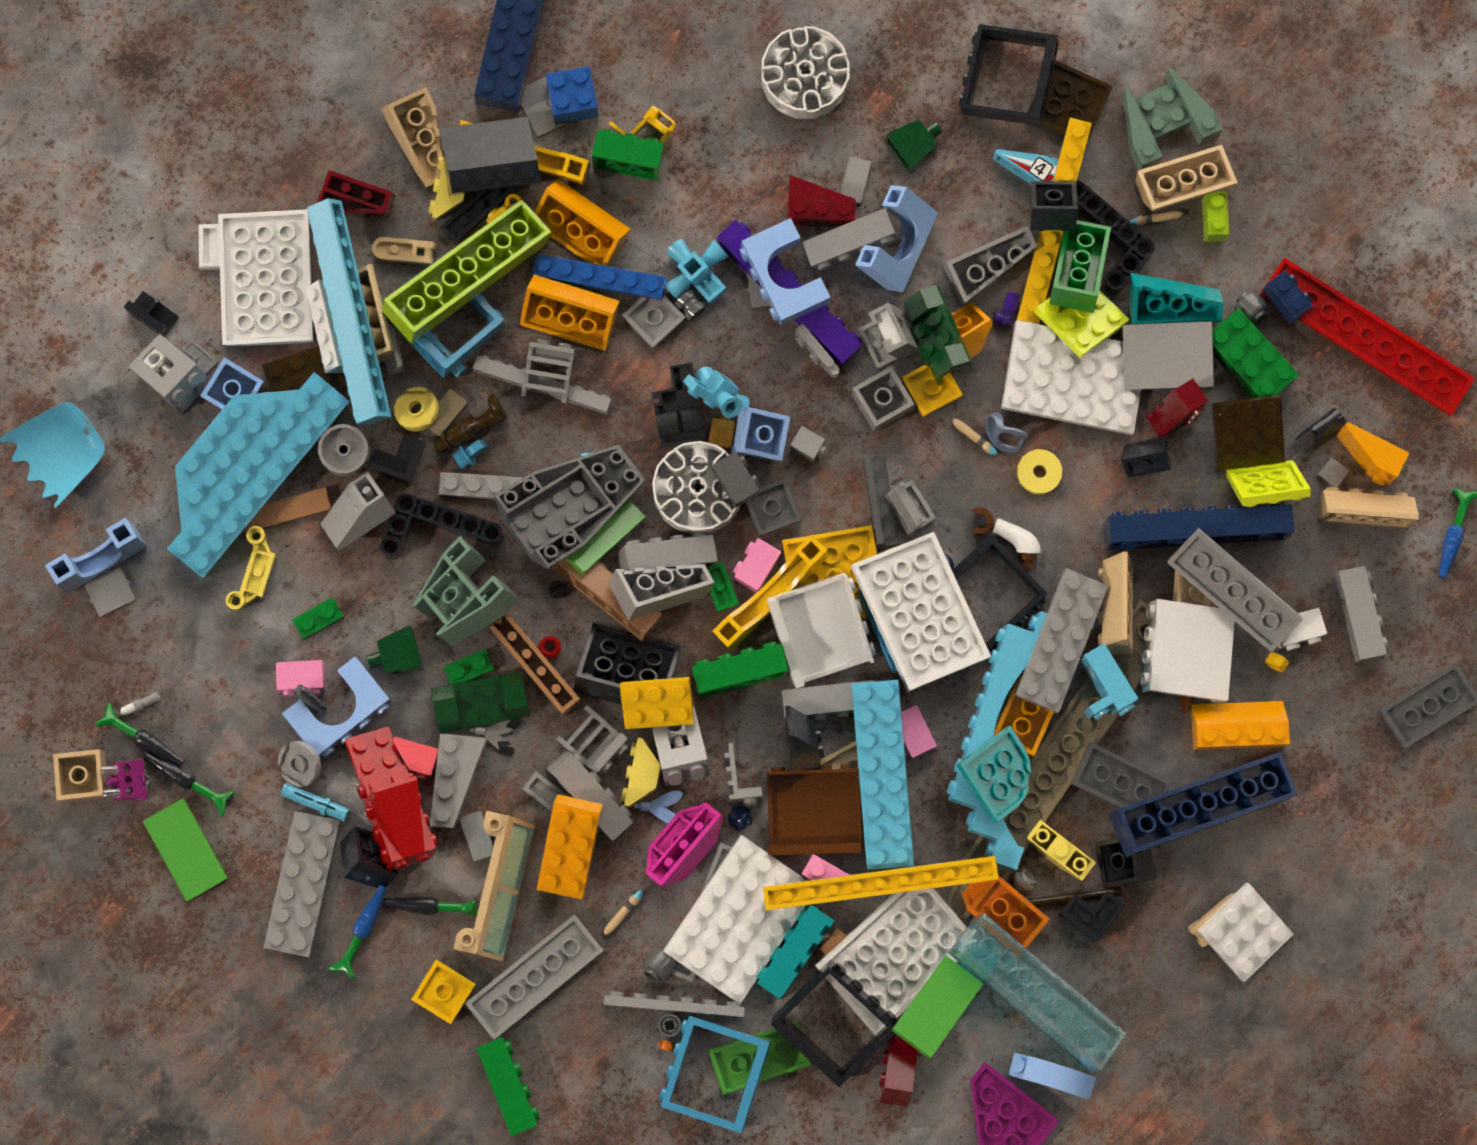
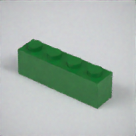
M504 1037L477 1047V1052L510 1135L514 1136L537 1126V1120L541 1118L536 1106L531 1107L528 1098L532 1097L528 1085H523L519 1077L523 1075L518 1062L514 1063L511 1057L514 1050L510 1040L505 1041Z

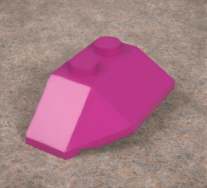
M706 802L700 804V806L678 811L649 845L646 874L662 888L686 879L717 843L723 816Z

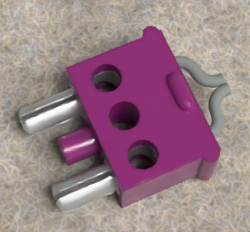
M142 758L133 761L116 762L110 764V766L100 767V770H110L101 771L100 774H111V778L106 779V784L113 787V789L102 791V794L113 793L102 795L104 798L114 797V801L134 800L135 802L147 798L148 784L152 782V777L147 775Z

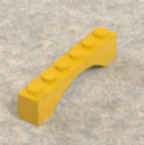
M461 120L459 126L473 123ZM535 146L539 172L583 186L585 185L591 167L589 160Z
M810 535L792 553L781 569L754 596L729 614L713 632L728 648L734 650L771 614L766 598L796 589L831 554L814 536Z

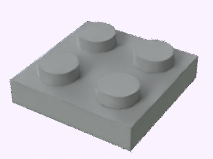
M665 295L662 301L642 297L622 315V318L652 349L686 320V317Z

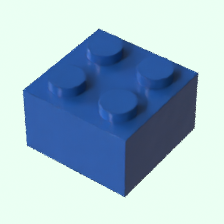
M590 66L546 74L555 125L599 117Z

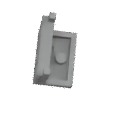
M537 339L536 343L530 342L521 396L526 397L527 388L562 393L561 403H566L573 359H576L577 353L575 349H572V345L559 343L558 346H552L550 341ZM536 361L567 367L566 375L530 370L531 363ZM529 375L565 380L564 389L528 383Z
M913 480L906 484L903 481L900 482L884 497L907 535L912 534L936 519Z
M586 705L584 709L590 716L567 742L560 736L556 740L573 755L578 753L586 762L585 766L599 776L601 773L605 774L613 765L611 761L617 755L620 757L628 748V745H626L628 738L622 733L617 732ZM595 718L601 724L576 751L571 747V744ZM604 728L608 729L611 732L610 735L586 760L581 754Z
M728 743V753H725L724 759L725 763L730 762V767H726V776H731V781H728L727 787L728 790H733V794L729 795V804L743 802L744 806L757 805V802L762 800L761 787L738 789L733 743Z

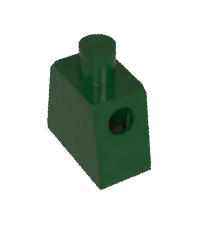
M915 120L887 133L885 141L909 174H911L936 150L937 143L934 138L940 135L942 130L936 122L925 128L920 120Z
M411 625L377 641L379 652L367 655L370 668L383 665L387 674L424 670Z

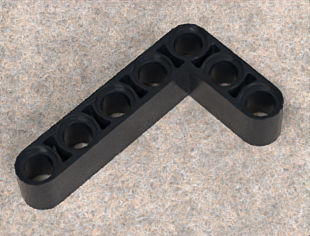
M1077 180L1076 187L1080 192V196H1077L1078 213L1090 223L1111 227L1109 239L1126 252L1107 274L1103 282V288L1106 293L1117 295L1130 282L1131 273L1137 274L1149 261L1155 250L1154 242L1086 184ZM1087 204H1095L1097 206V210H1089L1087 208ZM1104 218L1113 219L1115 224L1107 225L1104 222ZM1128 232L1132 238L1126 240L1121 236V233ZM1139 246H1144V247H1146V248L1148 249L1149 253H1148V254H1142V253H1140L1139 250H1138V247H1139ZM1126 262L1132 263L1134 270H1127L1123 264ZM1112 278L1117 279L1120 286H1112L1109 280Z
M405 493L401 494L395 502L393 509L396 513L388 521L380 548L387 559H398L403 553L414 521L489 546L501 544L504 534L500 525L495 522ZM411 501L413 506L410 510L405 511L401 509L402 503ZM426 508L434 509L433 516L429 518L423 517L422 514ZM448 515L456 517V521L452 525L444 523V519ZM397 522L405 523L404 530L400 532L394 531L393 528ZM468 523H476L478 525L477 529L474 532L466 531L465 528ZM494 529L499 532L496 539L487 538V533L490 530ZM388 544H397V550L394 553L386 552Z

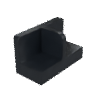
M144 291L134 303L128 300L123 307L128 314L163 337L166 336L179 319L177 314Z
M1168 437L1126 444L1121 462L1127 477L1171 470L1172 463L1167 453Z

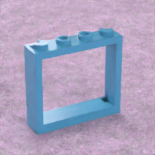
M480 293L469 302L490 324L447 359L424 335L411 344L385 315L386 321L443 378L498 333L504 323L500 311L495 308L493 309L488 304L485 296Z
M689 1016L688 1020L684 1019L680 1032L684 1033L681 1042L677 1041L673 1055L676 1056L674 1065L670 1064L667 1070L666 1078H669L667 1088L663 1087L659 1096V1100L662 1101L661 1107L742 1133L771 1041L695 1016ZM694 1026L758 1046L735 1123L671 1102Z

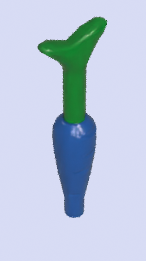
M1453 488V492L1460 504L1454 523L1448 527L1445 534L1438 577L1441 579L1447 578L1449 569L1463 541V522L1468 506L1477 498V491L1464 493L1460 489Z
M379 884L375 894L353 926L354 937L344 957L335 965L328 967L329 971L345 972L348 977L355 979L352 960L362 939L370 936L378 917L383 897L388 888Z

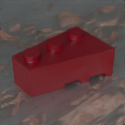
M328 170L317 203L328 198L342 201L345 216H389L396 195L383 188Z
M793 175L789 176L787 219L791 218L794 226L840 227L855 221V198Z
M1194 378L1174 389L1162 400L1164 405H1157L1154 411L1145 417L1158 437L1161 438L1183 424L1189 426L1196 422L1198 417L1202 415L1201 412L1205 410L1204 406L1208 399Z
M895 1033L887 1041L889 1043L888 1051L884 1050L882 1064L885 1065L884 1073L881 1072L879 1087H882L880 1103L908 1107L913 1092L918 1050Z

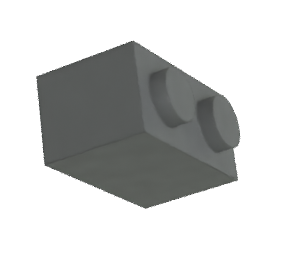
M736 451L712 465V471L735 508L759 495V487L761 486L757 477L754 474L751 476L746 469L749 467L743 455L738 456Z

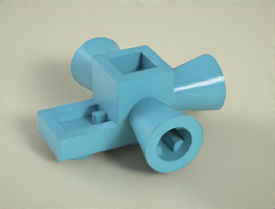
M683 239L677 240L668 248L666 254L679 263L677 267L683 272L666 283V288L676 300L687 291L691 284L698 289L711 305L728 290L709 269L729 257L715 240H713L701 257L694 251L691 253Z
M710 367L700 368L695 373V378L688 374L683 381L688 386L687 392L696 399H699V397L703 398V402L712 409L718 407L726 418L738 417L742 408L749 407V398L737 394L740 389L735 383Z

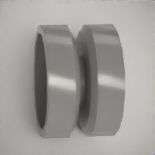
M338 424L330 427L322 434L318 443V454L323 465L331 473L340 477H351L360 473L365 468L366 462L370 459V446L366 437L358 428L349 424ZM343 446H345L346 449L348 448V451L345 454H341L342 451L340 448H342Z

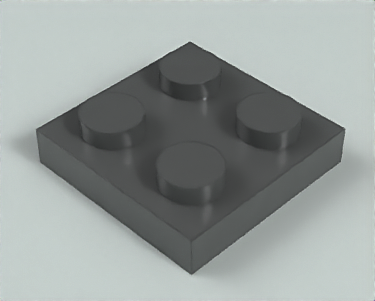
M785 478L760 487L759 495L745 502L759 537L802 521Z

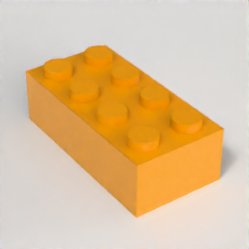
M557 794L553 804L537 890L583 899L603 804Z

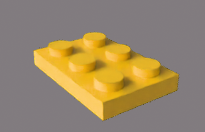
M690 677L620 683L625 729L694 724Z

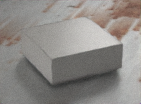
M1331 457L1317 477L1330 487H1338L1349 470Z

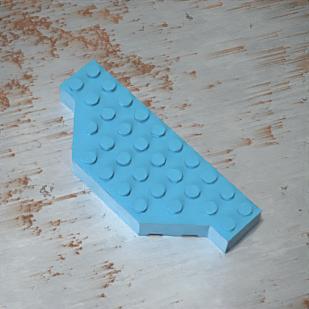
M315 372L299 390L234 395L175 466L181 532L167 550L203 578L350 401Z

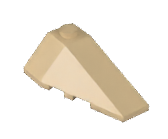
M425 87L382 107L381 110L391 131L426 188L434 184L435 178L440 179L441 170H438L437 167L442 151L440 150L439 143L440 134L437 128L436 107Z

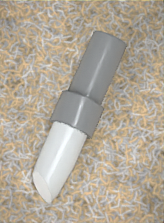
M156 692L144 698L134 700L133 703L121 708L119 716L145 709L146 706L160 701L159 694Z

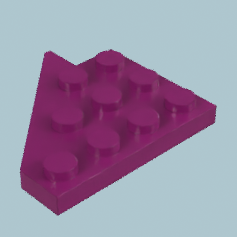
M983 1062L970 1079L978 1145H1041L1059 1122L1056 1117L986 1062Z

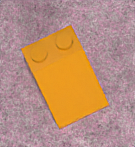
M1349 422L1337 433V437L1367 476L1371 477L1373 482L1382 486H1388L1398 477L1409 455V452Z
M1019 676L996 722L993 737L1005 727L1011 726L1026 749L1031 761L1036 754L1054 712L1015 696L1022 678Z

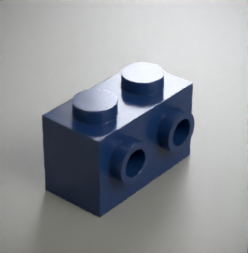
M1285 270L1269 281L1263 291L1291 325L1308 313L1313 305L1311 304L1310 296L1305 291L1302 292L1297 286L1296 278Z

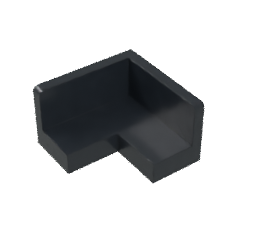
M403 435L396 456L374 448L369 462H366L365 467L369 472L410 486L426 443L423 438L419 437L417 440Z
M354 826L341 840L340 848L344 878L378 888L379 884L387 887L398 875V869L389 871L387 864L383 863L380 851L376 850L372 831Z
M1106 891L1095 907L1092 908L1074 894L1058 915L1092 942L1096 943L1126 904L1109 891Z

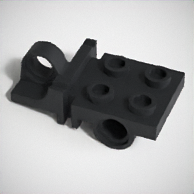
M691 362L670 366L673 389L651 393L652 400L659 399V403H654L661 449L679 446L683 443L706 441L699 399L692 397L687 392L689 388L683 382L688 374L695 378L693 364Z

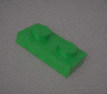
M723 561L707 567L715 582L710 590V595L717 613L738 606L739 602Z
M333 597L292 620L303 640H306L343 619L344 616Z
M486 649L443 666L450 684L471 681L495 671Z

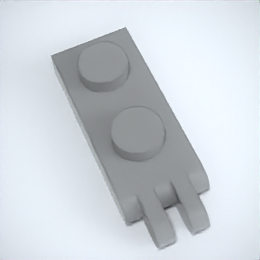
M800 325L795 333L797 343L802 348L806 347L811 353L809 356L817 366L820 364L831 377H838L839 368L805 325Z

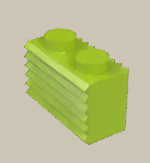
M1216 191L1204 195L1202 199L1203 240L1205 242H1224L1230 235L1227 191Z

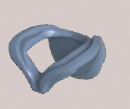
M996 412L989 415L986 419V433L992 444L1005 453L1015 454L1019 452L1025 438L1028 436L1027 432L1003 426L1004 418L1001 413ZM1005 432L1021 437L1018 446L1014 447L1002 443L999 435Z

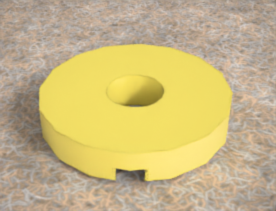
M423 387L407 389L402 396L396 399L394 405V416L399 424L406 430L415 432L431 426L439 413V402L435 395ZM417 404L422 406L418 413H411L413 406Z
M1036 449L1022 457L1017 466V477L1020 485L1028 490V492L1043 495L1050 493L1058 486L1062 478V466L1060 460L1053 453L1047 450ZM1035 467H1043L1046 475L1042 478L1036 477L1033 473Z

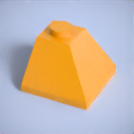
M969 302L951 313L972 359L982 351L993 322L975 304Z

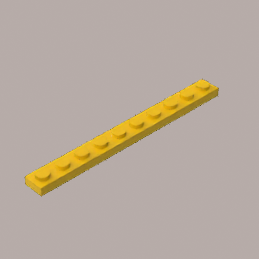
M1074 118L1069 119L1053 181L1077 182L1092 123ZM1040 231L1017 320L1034 324L1040 323L1041 318L1034 311L1037 306L1046 300L1063 231Z
M989 856L763 887L765 909L773 910L997 880L998 872L996 857Z

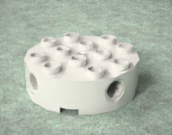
M804 26V28L789 29L781 32L769 43L762 58L761 85L767 100L779 112L795 119H814L830 113L842 101L848 88L850 67L844 46L831 33L817 27Z
M703 441L683 443L667 453L657 465L652 482L655 506L663 520L677 531L691 535L699 532H705V534L714 533L728 525L739 511L740 506L735 508L712 471L713 464L729 456L725 450L718 445ZM697 484L701 486L700 492H695V489L692 488H696Z

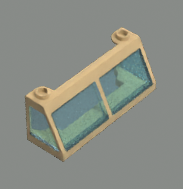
M486 811L483 824L484 830L490 836L496 837L474 929L464 928L459 931L453 949L458 952L503 962L535 825L508 815Z

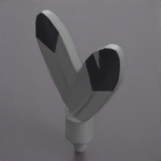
M508 720L487 728H469V731L475 733L476 736H485L499 751L505 754H513L514 749L512 745L500 735L514 731L519 726V722Z

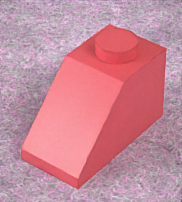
M394 737L393 742L408 769L414 773L413 776L422 780H426L427 777L433 778L437 766L438 749Z

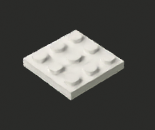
M1245 883L1197 930L1243 982L1294 935L1249 883Z

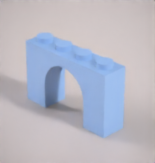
M891 185L882 206L894 214L901 223L902 241L900 247L894 255L890 256L880 247L864 245L855 265L885 289L904 292L938 212L909 188Z
M791 218L742 240V249H740L743 260L745 262L749 261L752 267L749 270L753 280L759 281L762 287L759 291L763 300H768L772 307L769 309L774 321L778 320L781 326L829 304L831 298L821 277L795 289L782 288L776 285L770 278L768 273L770 261L776 255L800 244V236Z
M127 518L107 528L106 531L110 537L93 551L76 558H70L68 555L63 554L46 564L45 567L55 584L68 594L146 548L147 546L138 530Z
M356 656L337 670L351 687L356 697L354 713L346 722L334 726L325 725L316 719L301 700L282 713L303 741L310 744L316 750L320 758L323 757L325 759L335 751L334 747L340 742L344 744L345 739L353 737L352 733L358 728L360 730L364 729L371 723L370 718L375 714H383L390 707L388 704L391 703V700Z

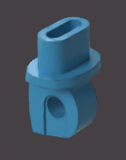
M485 439L478 440L469 447L460 445L459 450L452 455L460 468L463 469L469 464L473 466L476 463L475 457L489 448V445Z

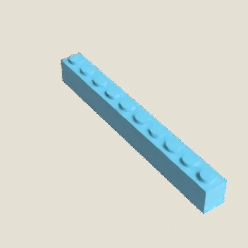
M328 198L307 207L308 220L313 232V242L318 254V264L321 268L323 285L328 298V307L332 315L333 329L337 337L338 351L342 359L348 395L353 407V416L356 424L371 425L391 417L342 201Z

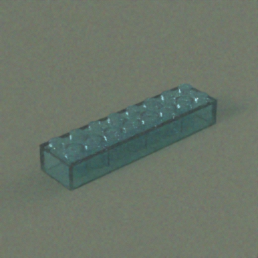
M985 913L973 918L949 951L952 957L1090 1073L1100 1071L1127 1034Z

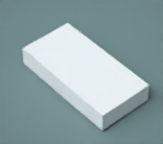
M219 224L199 225L200 270L220 269Z

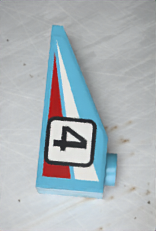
M997 149L993 156L994 161L1030 184L1031 181H1053L1058 164V159L1054 157L1049 158L1045 155Z

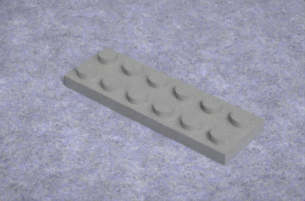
M1199 528L1167 561L1172 568L1270 652H1273L1303 620L1300 614Z
M1068 568L1064 569L1015 696L1054 713H1059L1107 591V585Z
M294 812L263 948L310 958L341 824L340 820Z
M574 914L465 1004L495 1040L604 952V950Z

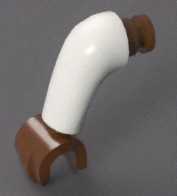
M975 507L972 509L975 515L984 514L988 518L987 526L984 528H974V533H987L992 530L994 534L1014 545L1016 552L1020 553L1019 559H1022V564L1020 565L1023 568H1036L1033 560H1036V553H1041V547L1037 538L1031 532L998 518L995 520L993 513L985 507Z

